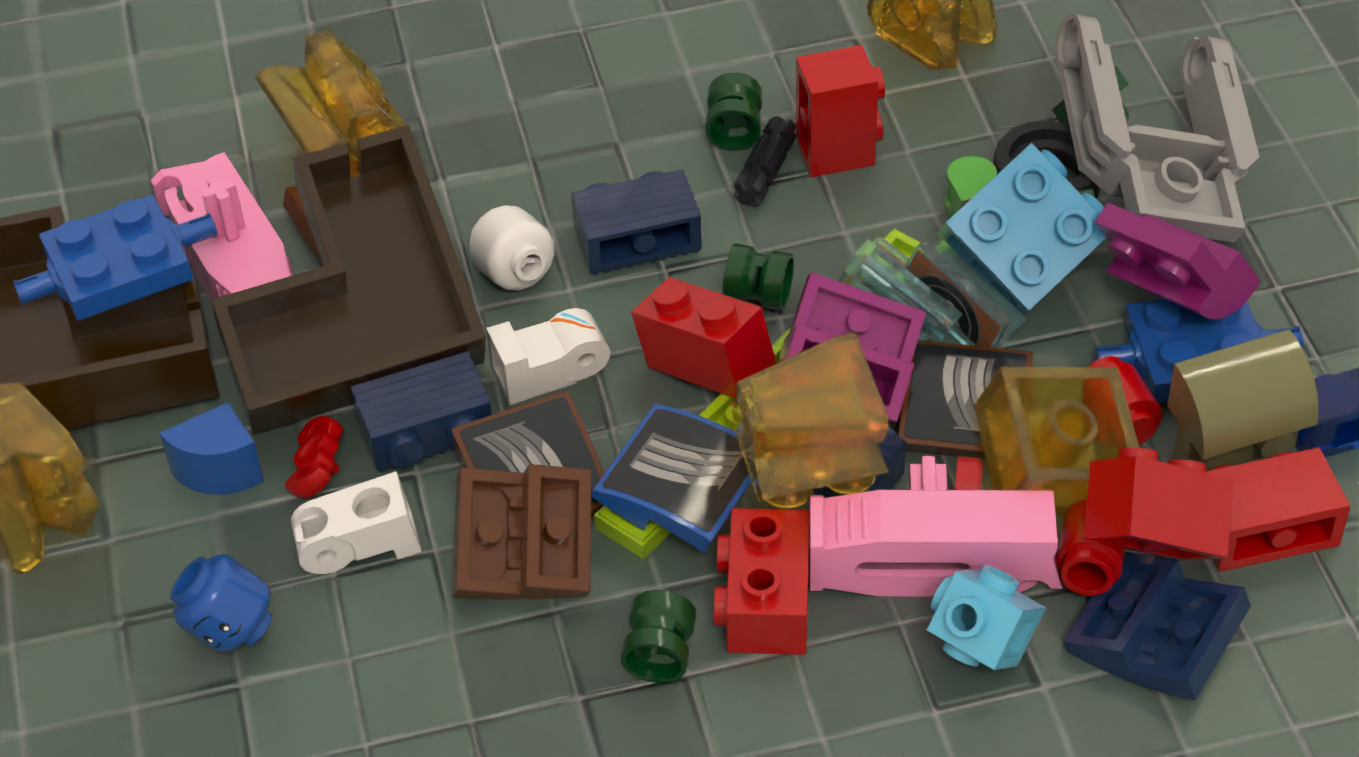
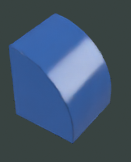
M228 402L160 432L172 475L181 484L194 491L205 494H231L264 482L255 443Z

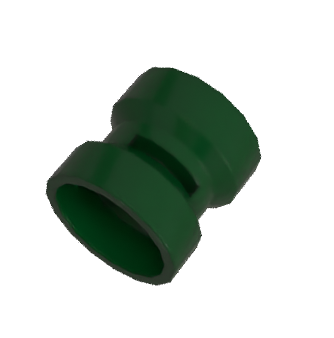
M739 72L718 76L711 82L708 89L706 136L712 144L721 149L736 151L749 148L757 142L761 134L760 110L762 108V88L757 80Z
M733 244L725 266L723 295L745 302L749 299L760 301L764 308L783 311L788 302L793 281L794 255L781 251H773L769 255L757 253L753 246Z
M665 590L645 591L635 597L629 615V626L633 631L625 638L621 653V664L627 672L636 678L655 683L673 682L682 678L687 670L689 660V646L685 641L689 640L694 633L696 622V608L691 601L682 595Z

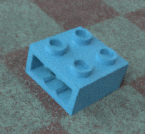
M1032 143L955 213L936 233L1017 320L1034 307L1107 238L1095 223L1104 209L1103 205L1088 193L1081 195L1065 178L1068 173L1061 161L1048 150L1043 149L1040 152Z

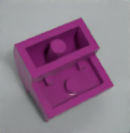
M1107 203L1095 221L1096 225L1110 240L1107 248L1115 256V259L1106 270L1109 275L1203 317L1221 319L1236 312L1246 303L1261 282L1239 251L1145 213L1142 217Z
M811 272L806 278L790 332L782 345L774 384L894 425L898 420L915 365L911 361L926 312Z

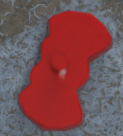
M325 415L315 417L300 431L297 440L301 446L295 453L293 460L298 468L284 485L290 494L301 499H309L326 486L331 479V475H335L339 471L340 466L334 461V454L339 447L338 440L344 429L338 421Z

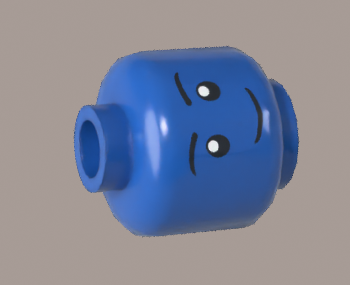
M227 554L214 555L208 560L204 557L196 558L179 575L171 590L170 598L175 603L173 615L176 623L183 630L216 652H230L243 643L247 646L253 645L266 632L272 619L271 613L267 611L271 596L267 583Z

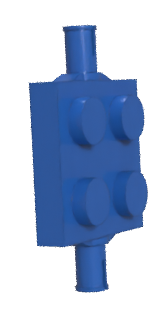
M153 195L138 200L125 201L115 208L80 220H71L57 228L40 233L39 237L48 258L46 265L48 270L18 281L15 280L13 285L22 306L57 293L60 298L69 303L78 321L193 280L185 247L213 237L216 238L218 237V232L210 213L176 225L164 216Z
M1167 300L1126 304L1124 318L1130 343L1095 346L1094 361L1107 356H1116L1124 362L1132 364L1145 381L1157 402L1168 401L1174 363L1288 329L1291 330L1303 349V333L1300 331V326L1265 330L1255 321L1247 301L1236 312L1221 319L1203 317Z

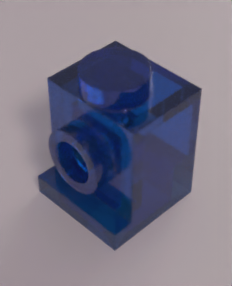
M1359 368L1335 375L1325 374L1317 377L1315 383L1319 401L1318 424L1299 430L1295 447L1299 452L1319 447L1325 458L1359 448Z

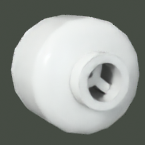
M503 205L488 211L477 221L468 241L469 255L476 267L493 283L505 290L520 291L532 287L545 276L551 267L555 255L554 240L547 228L528 212L517 206Z

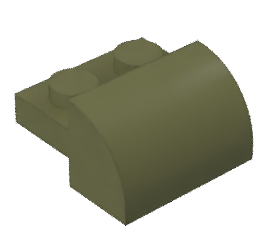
M1290 329L1174 363L1167 406L1179 425L1172 460L1203 462L1206 464V471H1210L1221 465H1238L1263 457L1270 458L1278 453L1295 448L1299 430L1318 424L1319 401L1313 372L1300 343Z

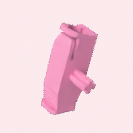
M225 152L214 155L203 162L162 169L150 180L160 209L165 216H170L171 221L176 225L206 215V213H210L218 237L185 247L186 257L189 263H192L194 274L210 300L293 275L290 258L286 256L283 242ZM176 187L182 188L185 201L179 200Z
M922 456V464L909 465V490H875L824 498L823 495H810V591H823V588L873 596L933 597L943 580L950 575L953 576L955 571L981 570L983 565L993 566L1016 578L1020 582L1016 590L1018 592L1028 590L1035 586L1038 581L1047 584L1048 589H1062L1061 574L1056 566L1059 545L1053 491L948 490L946 464H935V456Z

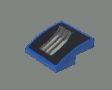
M654 404L595 486L591 497L643 531L650 521L653 520L705 553L730 516L732 508L736 507L764 465L770 451L743 435L709 419L673 407Z

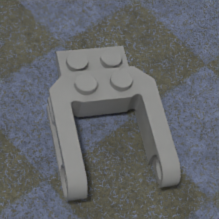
M1069 14L1063 20L1058 31L1055 58L1078 169L1109 196L1123 198L1125 209L1142 217L1146 213L1205 238L1235 243L1246 229L1236 191L1237 184L1246 176L1248 170L1256 163L1260 156L1230 43L1225 39L1208 36L1193 37L1184 50L1180 75L1194 133L1137 124L1127 126L1109 44H1104L1099 21L1095 17Z

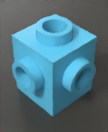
M983 565L981 570L955 571L953 576L950 575L943 580L931 602V610L935 614L927 631L946 641L943 650L962 663L978 667L981 662L993 670L1016 667L1046 607L1016 591L1020 584L1016 578L993 566Z

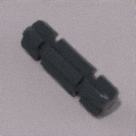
M778 115L768 120L762 131L764 134L757 140L743 166L745 169L739 173L734 182L736 190L734 197L739 203L747 202L751 206H757L765 198L769 190L767 187L773 183L787 156L785 152L791 149L796 139L794 132L796 124L793 120H784Z

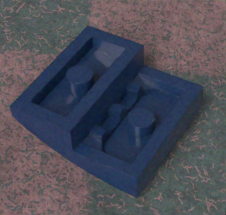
M1125 552L1120 578L1107 592L1091 596L1064 638L1063 644L1067 652L1121 679L1169 695L1196 700L1251 605L1245 587L1187 579L1184 577L1178 559Z

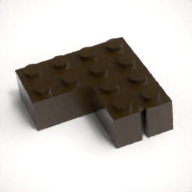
M409 125L357 139L358 170L360 175L350 178L349 151L346 143L294 157L296 189L323 266L211 299L216 326L252 435L353 404L350 386L466 351H469L474 366L484 363L486 335Z
M61 206L0 218V443L220 397L205 313L192 263H190L193 280L77 321L69 303L60 298L57 293L22 306L13 285L15 280L18 281L48 270L46 266L48 258L44 252L39 234L65 223Z

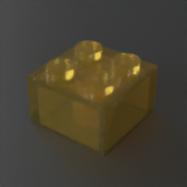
M1000 367L974 404L993 490L1053 491L1056 516H1064L1071 505L1087 499L1090 461L1118 458V449L1139 448L1118 367Z

